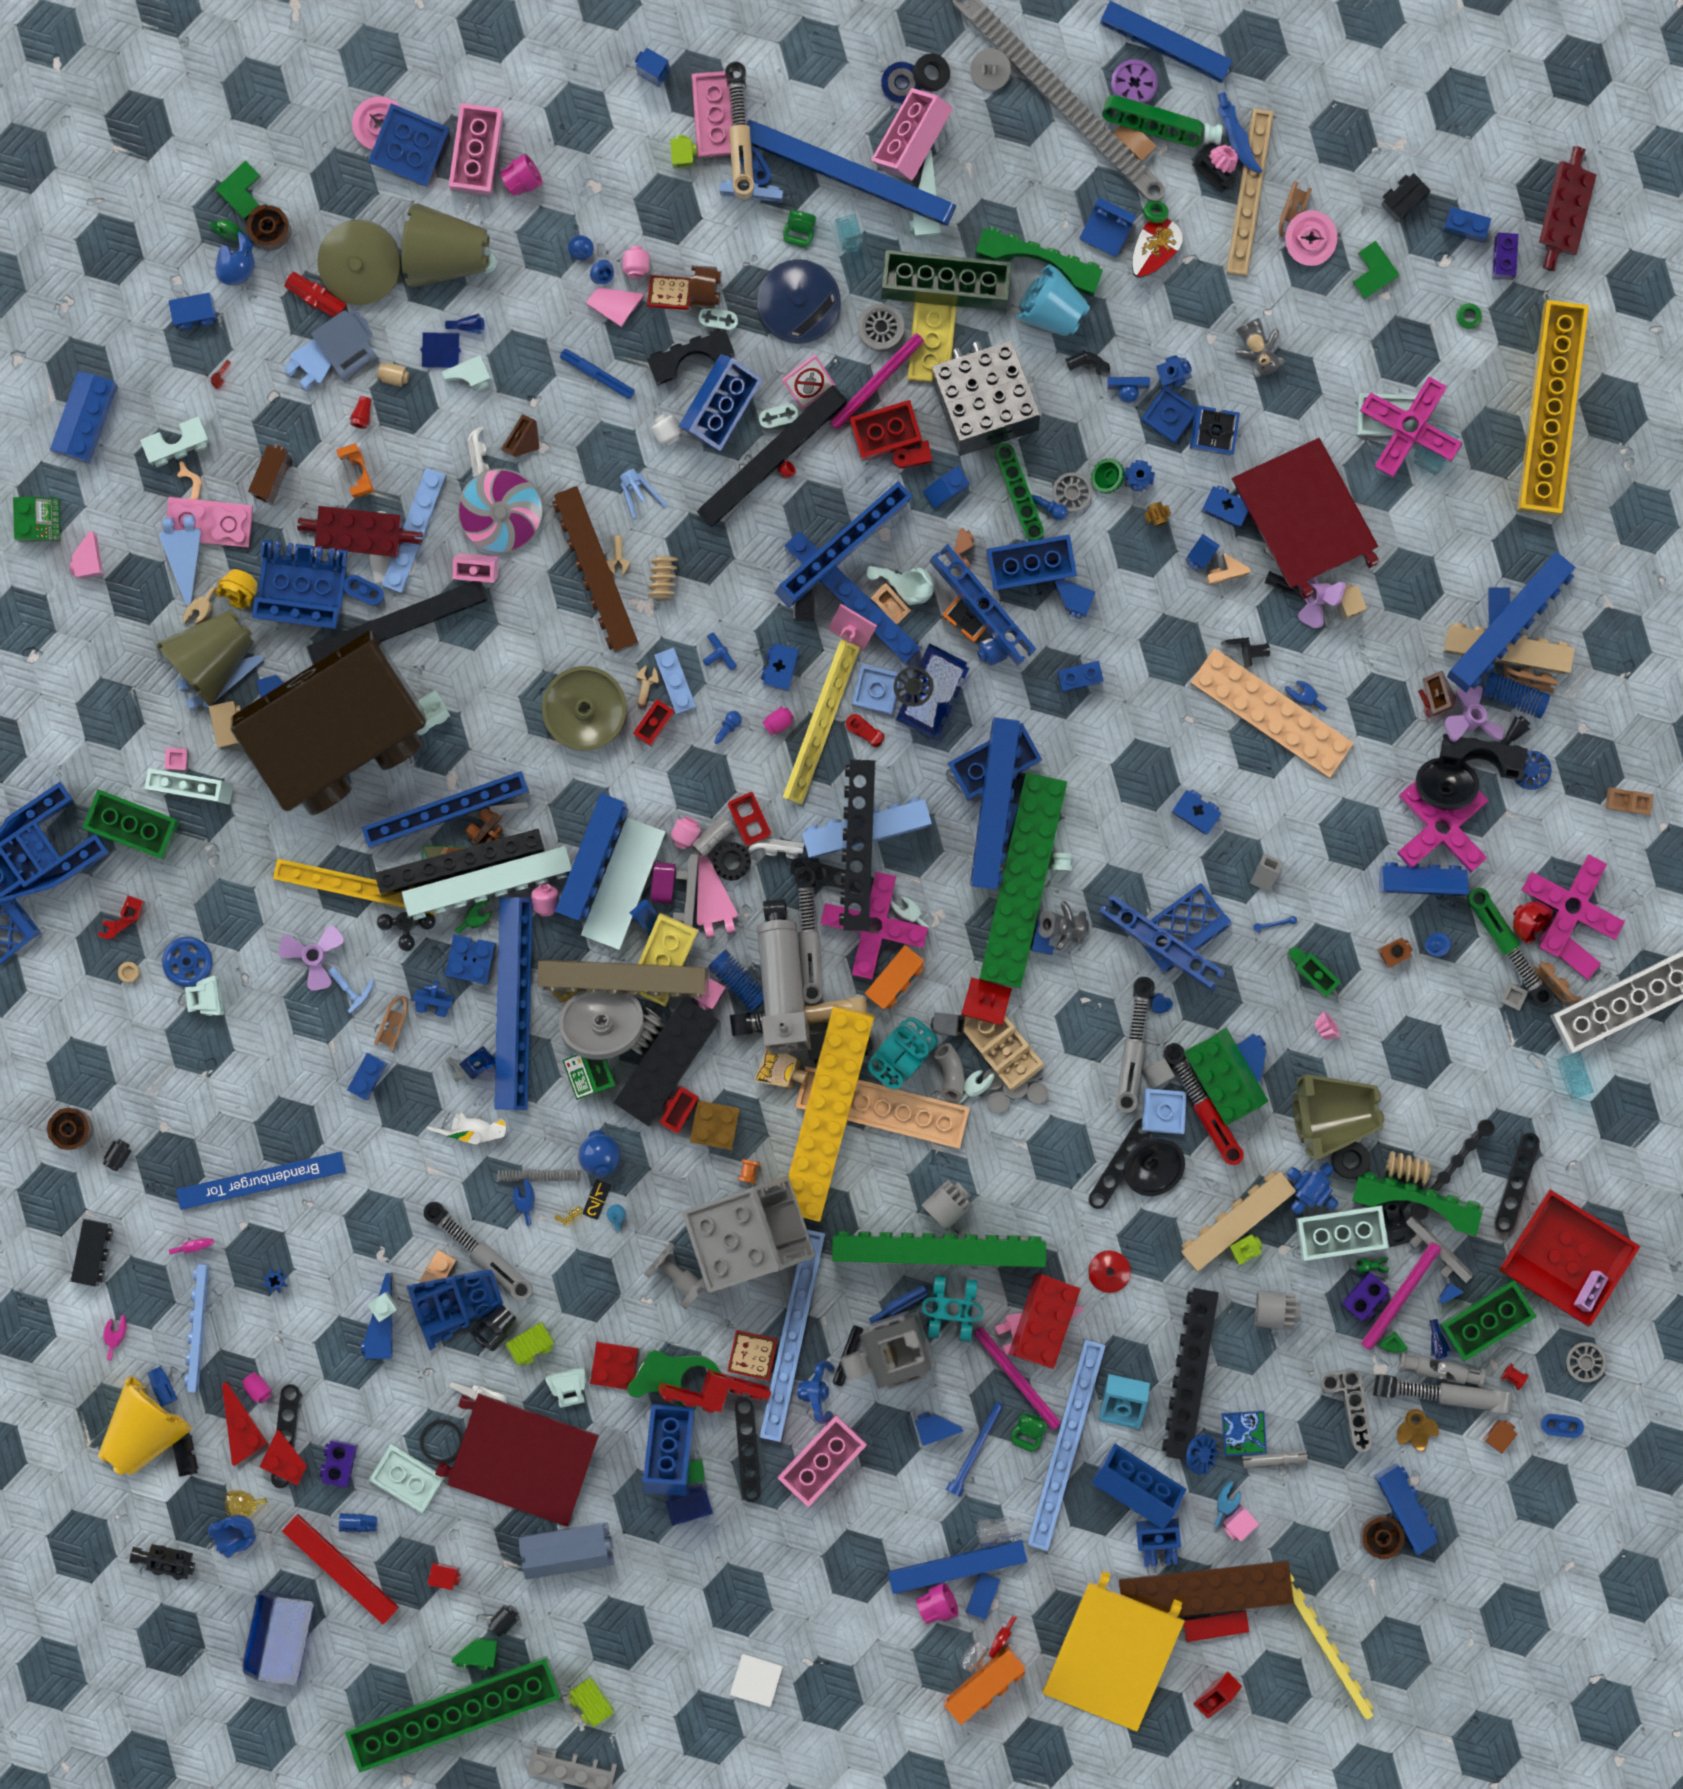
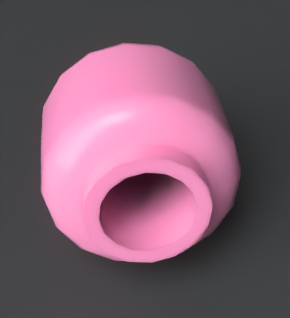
M631 246L629 250L623 253L622 269L624 273L628 274L630 278H643L650 270V254L643 250L641 246Z
M687 816L677 819L670 834L671 838L675 841L674 845L681 849L693 847V842L701 834V828L698 826L699 822Z
M540 884L531 894L533 910L540 916L553 915L559 902L558 890L549 884Z

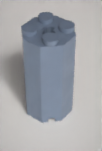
M608 1522L520 1536L519 1549L523 1561L522 1569L525 1580L615 1565L613 1552H610L613 1548L612 1537L607 1536L610 1535Z

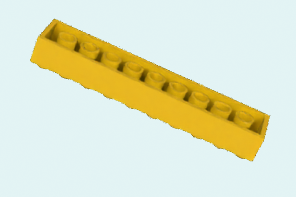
M1546 300L1543 304L1517 511L1558 517L1563 512L1589 305Z
M836 1004L832 1008L788 1175L802 1217L820 1222L875 1017L874 1014Z

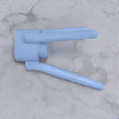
M635 469L628 470L620 476L622 480L620 485L624 490L633 519L636 518L629 490H635L640 500L644 502L645 499L638 488L641 483L663 507H667L663 499L645 481L641 473L637 474Z

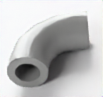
M949 1043L940 1045L934 1052V1057L941 1066L944 1078L941 1095L947 1101L958 1102L962 1099L964 1091V1070L954 1047Z

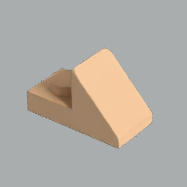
M1223 553L1222 558L1226 570L1223 571L1222 567L1213 569L1206 579L1208 585L1249 575L1251 571L1246 565Z
M886 583L871 597V600L896 624L911 611Z
M438 1249L428 1268L425 1269L419 1283L448 1277L457 1260Z

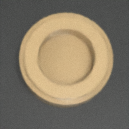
M125 962L119 967L118 976L123 982L133 983L138 980L140 969L133 962Z

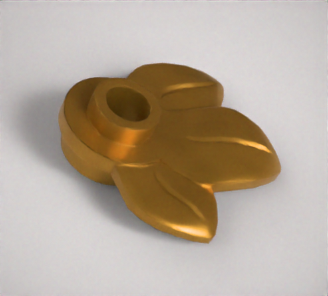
M1419 1409L1408 1411L1405 1416V1422L1399 1425L1397 1429L1399 1444H1404L1410 1440L1412 1445L1420 1451L1426 1448L1429 1436L1439 1435V1428L1436 1422L1426 1418L1424 1412ZM1417 1415L1419 1417L1418 1423L1412 1422L1413 1416Z

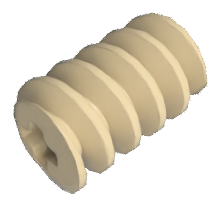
M656 556L657 558L651 559V563L656 566L650 568V571L655 575L649 577L655 583L648 585V588L654 591L649 592L648 597L656 600L671 601L672 599L668 598V596L673 595L675 592L669 590V587L675 586V583L671 582L670 579L676 577L675 574L671 573V570L677 569L671 562L678 561V558Z
M1391 1151L1386 1162L1385 1173L1389 1171L1390 1178L1397 1173L1398 1180L1405 1175L1406 1182H1409L1411 1177H1413L1414 1184H1417L1421 1179L1422 1186H1425L1430 1176L1432 1163L1428 1166V1160L1424 1159L1420 1164L1418 1157L1412 1162L1411 1156L1407 1155L1404 1159L1403 1153H1399L1395 1158V1152Z

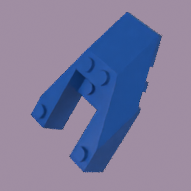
M58 782L9 815L0 826V903L54 888L110 854L100 837L94 834L60 857L39 827V825L75 802L61 782Z

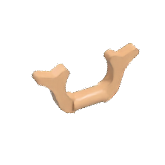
M181 461L179 463L180 471L177 476L180 478L190 477L193 480L191 497L189 499L199 500L202 480L198 475L190 472L186 468L185 463Z

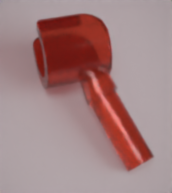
M226 360L221 369L211 376V384L216 389L220 388L225 382L221 376L231 364L229 360Z
M1420 689L1418 692L1424 702V714L1430 717L1428 714V710L1431 708L1423 689Z

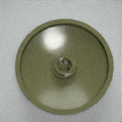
M351 220L334 227L323 239L317 258L318 271L326 288L338 299L355 305L370 304L388 295L399 279L402 266L400 250L392 235L382 226L367 220Z
M578 666L567 669L551 681L544 693L542 701L544 723L555 740L570 749L590 751L607 745L619 734L626 718L627 706L622 688L610 674L599 668Z

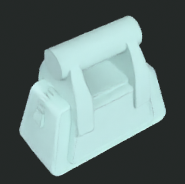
M213 975L198 981L195 987H185L188 1012L200 1010L201 1014L208 1016L224 1015L219 976ZM194 992L198 993L199 1005H195Z
M585 1367L546 1376L545 1380L550 1391L559 1398L560 1408L585 1403L582 1390L586 1387L587 1379L585 1377ZM576 1392L577 1396L564 1398V1394Z

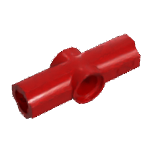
M294 271L289 275L284 285L285 288L301 297L305 303L317 310H322L332 318L345 311L347 304L329 294L328 290L315 282L308 281Z

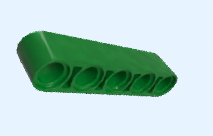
M1118 95L1107 97L1102 111L1103 118L1110 123L1189 147L1198 146L1204 132L1203 123L1197 119Z
M1002 443L996 448L995 458L1023 534L1027 541L1040 540L1043 537L1044 529L1012 445ZM1007 449L1011 455L1009 458L1003 459L1000 457L999 451ZM1013 468L1018 472V476L1009 478L1006 475V471ZM1016 488H1022L1025 491V496L1017 498L1013 491ZM1023 508H1030L1033 514L1031 517L1025 518L1022 516L1021 510ZM1031 527H1036L1039 529L1040 535L1038 537H1031L1028 534V530Z

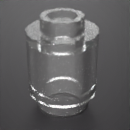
M978 1640L970 1643L960 1658V1661L963 1662L961 1667L970 1673L973 1670L977 1672L988 1657L987 1653L990 1649Z

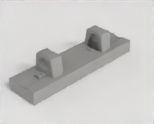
M696 854L689 855L688 871H676V879L687 880L685 913L673 912V919L693 927L699 858Z
M1412 1214L1406 1219V1223L1416 1232L1410 1239V1243L1414 1247H1417L1423 1240L1428 1245L1434 1242L1441 1247L1438 1255L1446 1264L1440 1269V1273L1445 1278L1453 1271L1465 1282L1472 1278L1473 1273L1420 1220L1415 1219Z

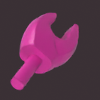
M202 1238L182 1243L181 1247L169 1249V1254L196 1252L213 1245L214 1239Z
M121 1315L117 1332L112 1330V1318L108 1320L104 1327L103 1338L105 1345H109L107 1360L112 1361L114 1346L118 1347L125 1337L127 1329L125 1315Z

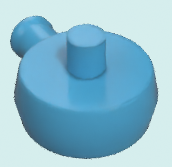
M619 1204L611 1205L607 1210V1217L611 1223L615 1224V1230L622 1229L621 1223L626 1218V1211Z

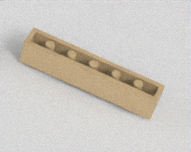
M1453 623V626L1447 627L1443 652L1463 656L1485 632L1486 628L1474 627L1473 630L1466 628L1465 624ZM1522 635L1515 645L1511 643L1507 647L1509 651L1501 660L1499 658L1495 660V662L1568 675L1571 673L1575 648L1570 647V644L1565 642H1557L1556 645L1549 643L1548 639L1536 638V641L1529 640L1528 636Z
M1274 1171L1270 1172L1263 1178L1266 1182L1261 1186L1257 1184L1247 1191L1249 1195L1244 1200L1241 1197L1231 1204L1232 1209L1228 1213H1225V1211L1221 1212L1214 1218L1216 1222L1212 1226L1205 1225L1198 1231L1200 1235L1196 1239L1190 1238L1181 1245L1183 1249L1180 1252L1197 1272L1296 1192L1280 1171L1277 1173Z

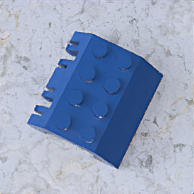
M263 539L261 548L263 559L258 595L254 598L252 618L336 629L342 610L344 581L347 573V550L338 549L335 559V549L330 548L328 552L329 560L322 561V547L317 546L316 556L314 557V546L296 544L294 554V544L288 543L286 548L287 556L281 555L280 541H275L273 551V541Z

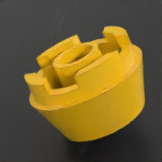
M232 569L217 582V596L219 598L223 596L228 599L230 606L244 610L246 606L250 608L251 604L254 603L258 583L247 572Z

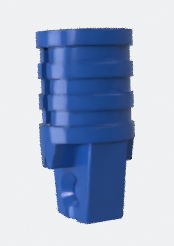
M157 1367L147 1373L151 1387L161 1407L178 1400L170 1380L161 1367Z
M340 1513L339 1532L360 1533L377 1531V1516L360 1513Z

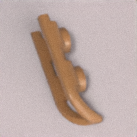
M1294 181L1279 222L1280 237H1284L1286 234L1283 232L1284 222H1290L1297 214L1304 212L1312 188H1308L1307 192L1298 189L1299 182ZM1298 203L1302 204L1300 211L1296 210Z
M1507 664L1503 666L1505 678L1514 681L1515 679L1510 676L1511 674L1517 677L1516 683L1526 684L1527 687L1530 686L1533 689L1554 693V688H1550V686H1557L1558 681L1554 680L1550 673H1542L1540 676H1535L1532 670L1528 668H1522L1518 672L1511 669ZM1530 680L1536 681L1538 684L1530 683Z
M1542 961L1539 964V969L1536 966L1533 968L1535 970L1534 973H1537L1542 982L1553 990L1554 995L1560 1001L1573 1004L1581 1000V996H1575L1568 990L1570 985L1566 979H1558L1554 975L1555 967L1551 963L1546 962L1544 964ZM1548 977L1554 982L1553 985L1547 980ZM1564 993L1568 998L1563 997L1561 994Z
M399 996L390 1002L374 1045L377 1046L379 1042L390 1045L389 1051L393 1052L408 1012V1003L404 996ZM399 1000H402L404 1003L403 1014L391 1010L393 1005ZM386 1022L390 1023L387 1031L384 1030ZM396 1025L398 1026L396 1033L394 1034L393 1030Z

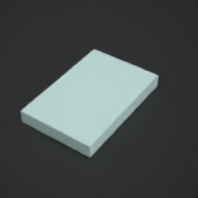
M1359 393L1357 436L1392 437L1395 433L1394 430L1360 412L1369 393ZM1375 394L1404 411L1409 410L1416 398L1415 395ZM1408 420L1404 423L1403 429L1406 432H1414L1418 429L1419 424L1414 420Z
M390 1444L368 1481L423 1514L445 1477L435 1475L436 1471L395 1445Z

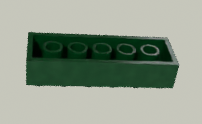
M886 250L881 299L1007 311L1012 262Z

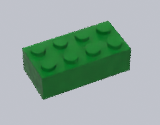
M97 789L82 829L165 860L180 821Z
M1227 1027L1184 1051L1225 1125L1259 1109L1269 1101Z
M1509 1280L1444 1320L1439 1325L1461 1361L1465 1362L1537 1316L1516 1282Z

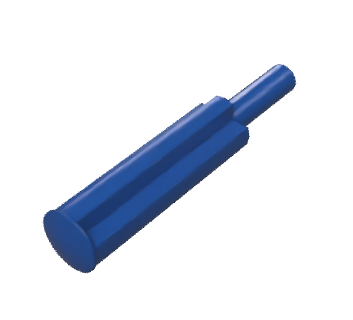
M922 1284L885 1305L887 1308L870 1317V1322L878 1321L888 1314L893 1316L929 1295L926 1287Z

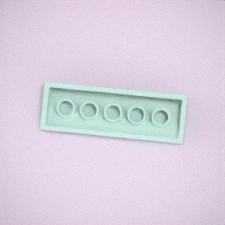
M626 818L582 930V936L621 950L633 920L629 912L639 905L654 862L666 836L665 831L631 818Z

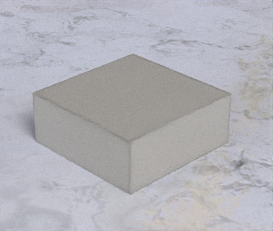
M1508 983L1499 1002L1520 1011L1528 991Z

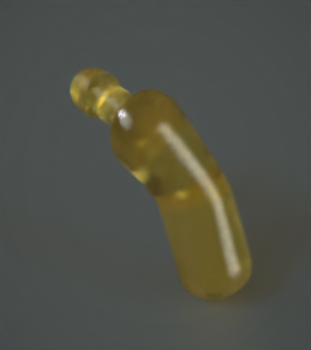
M577 988L576 992H567L563 997L557 991H554L553 996L557 997L560 1003H564L581 992L582 989Z
M577 1206L568 1213L565 1219L556 1215L555 1220L563 1222V1225H568L583 1213V1208Z

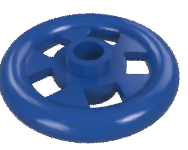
M180 937L172 941L165 949L162 957V967L165 975L171 982L182 987L196 986L198 981L207 978L213 964L212 954L208 946L203 941L194 937ZM189 945L198 948L196 954L187 951ZM179 948L182 953L175 958L172 954ZM185 958H189L191 961L188 966H185L183 963ZM198 958L204 959L203 968L197 967ZM175 963H177L178 968L181 970L177 974L171 968ZM194 971L195 977L186 979L185 972Z

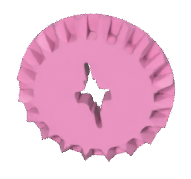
M381 96L372 97L362 102L355 110L352 119L353 132L360 144L367 149H373L381 129L380 127L375 128L376 123L372 117L382 121V119H385L391 103L401 107L394 100Z
M1304 211L1290 220V224L1286 227V234L1284 236L1285 246L1293 260L1307 266L1319 265L1328 260L1336 248V227L1333 221L1322 212ZM1311 232L1312 236L1321 238V240H1313L1309 244V240L1302 239L1301 237L1309 236Z

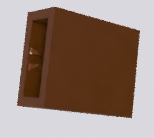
M274 444L273 447L267 445L248 490L254 498L273 505L292 460L286 448Z

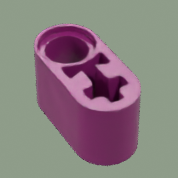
M654 862L651 902L672 904L676 864Z

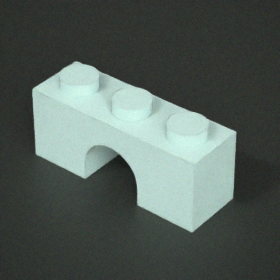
M198 416L180 423L182 437L175 444H167L160 432L141 439L140 442L149 463L152 466L160 467L167 464V460L171 458L180 459L187 456V452L191 450L200 451L207 447L206 444L211 442L202 419Z

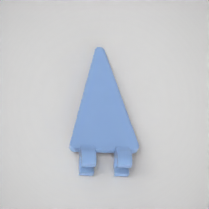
M314 339L291 353L290 358L292 361L284 369L292 377L299 367L302 368L308 375L299 383L307 391L315 381L319 384L322 383L332 364Z
M194 515L183 518L184 530H174L173 517H167L162 519L164 531L159 533V537L186 605H189L192 602L201 530L199 528L195 529Z
M258 655L242 659L215 701L264 660V657ZM185 678L177 682L181 692L191 687ZM198 693V696L186 701L190 710L200 705H203L204 708L209 707Z

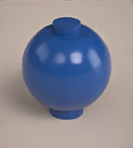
M601 1130L590 1132L588 1138L582 1142L578 1152L581 1167L590 1175L605 1177L612 1173L619 1165L621 1158L617 1142L605 1135Z

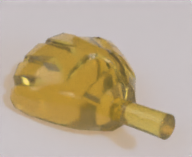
M231 1490L227 1493L225 1500L226 1512L229 1517L236 1514L248 1518L256 1510L257 1505L267 1503V1498L255 1500L246 1491Z

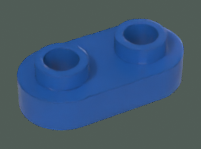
M751 146L752 155L754 156L752 161L754 183L759 186H765L771 180V171L759 150ZM742 157L740 162L744 167V157ZM763 173L765 177L758 179L757 174Z
M350 575L344 581L343 587L345 592L368 605L377 606L384 599V592L380 586L358 575ZM358 583L359 586L358 589L352 590L351 585ZM372 592L377 593L376 599L370 598Z
M1547 1414L1541 1419L1540 1423L1543 1432L1552 1436L1577 1438L1584 1431L1583 1422L1574 1416ZM1550 1420H1553L1555 1423L1553 1428H1549L1547 1425ZM1571 1423H1574L1576 1425V1428L1573 1431L1569 1430V1425Z

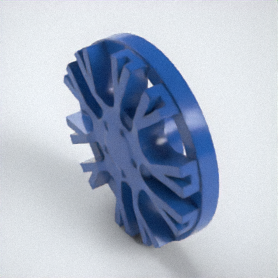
M1530 750L1527 751L1529 761L1525 762L1523 776L1526 777L1522 783L1519 780L1514 781L1524 789L1536 790L1547 784L1551 777L1552 768L1549 759L1539 751ZM1532 754L1536 755L1535 762L1531 761ZM1541 757L1545 762L1538 764L1537 760ZM1548 766V769L1540 770V767ZM1544 772L1548 775L1546 779H1543L1539 774ZM1537 777H1538L1539 781L1541 782V784H1539V785L1537 784V782H1536V780H1535V778H1537ZM1528 779L1533 780V786L1526 785Z
M1197 1435L1188 1446L1186 1460L1189 1469L1193 1473L1207 1474V1472H1210L1211 1466H1215L1217 1462L1214 1460L1215 1456L1218 1457V1451L1215 1447L1217 1442L1209 1435Z

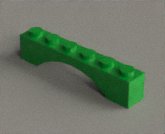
M994 227L983 229L975 252L976 256L993 261L1013 257H1028L1040 260L1057 268L1078 292L1094 297L1103 269L1099 268L1100 265L1093 262H1088L1087 264L1080 262V258L1073 255H1068V257L1060 255V251L1053 248L1043 249L1040 247V244L1033 241L1023 242L1019 236L1013 234L1003 235L999 229Z
M1368 1171L1363 1176L1358 1177L1352 1199L1354 1202L1371 1207L1394 1200L1418 1202L1440 1213L1456 1231L1474 1236L1477 1235L1484 1207L1480 1206V1203L1469 1200L1464 1202L1454 1195L1443 1196L1433 1189H1426L1425 1191L1418 1189V1186L1415 1184H1400L1394 1178H1379L1377 1174Z

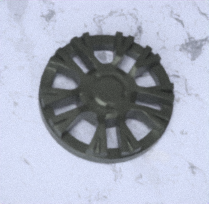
M907 667L897 674L893 690L897 699L904 705L920 706L931 697L933 681L929 673L920 667ZM913 670L912 678L908 677L907 671ZM920 671L921 674H920L919 678H918V679L915 678L916 675H917V672ZM901 675H903V676H904L905 678H907L908 680L905 682V681L901 678ZM926 676L929 682L922 684L920 680ZM898 681L904 684L903 688H897ZM922 686H929V690H922ZM905 689L906 693L900 696L899 692ZM920 692L927 695L923 700L919 697ZM907 694L911 697L910 702L903 700ZM913 695H916L918 703H914Z

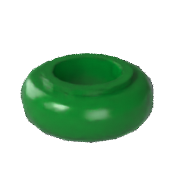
M1149 201L1143 208L1144 217L1151 223H1162L1168 218V207L1161 201ZM1151 210H1158L1160 214H1155Z
M1466 303L1457 310L1456 319L1461 327L1473 329L1480 324L1482 312L1477 305ZM1465 311H1472L1475 314V320L1472 322L1466 321L1463 318Z

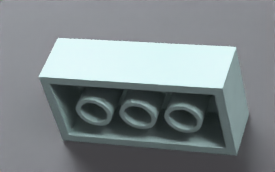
M1380 1205L1295 1218L1303 1261L1388 1248L1383 1210Z

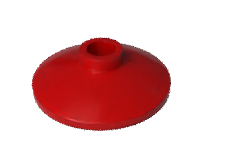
M1107 1250L1098 1253L1091 1260L1088 1274L1091 1283L1098 1290L1114 1293L1127 1285L1131 1275V1268L1128 1260L1121 1253ZM1108 1268H1113L1114 1274L1112 1276L1106 1274Z

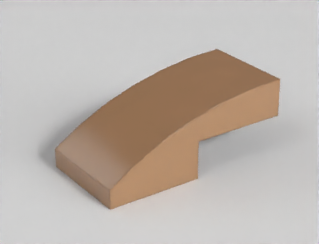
M1119 126L1113 132L1141 162L1157 147L1140 131Z
M1610 787L1607 792L1605 808L1651 815L1654 795Z

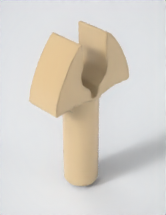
M621 535L614 536V558L612 561H607L613 575H615V566L618 561L622 565V575L626 573L630 565V560L623 558Z
M644 666L636 675V679L642 681L637 702L640 706L646 705L650 685L653 683L659 684L655 668H653V675L648 681L645 677L647 666Z

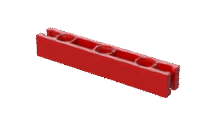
M295 1515L282 1530L292 1542L381 1624L384 1625L397 1611L399 1606L301 1515Z

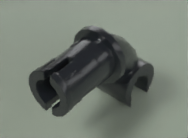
M1082 350V353L1065 359L1069 371L1086 364L1088 366L1093 364L1099 375H1101V365H1105L1108 372H1110L1109 363L1105 362L1097 354Z

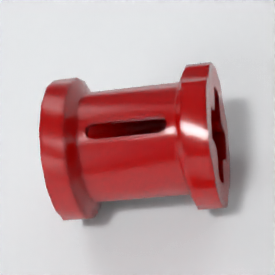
M1510 1363L1505 1368L1500 1379H1506L1515 1385V1389L1520 1390L1529 1375L1521 1373Z

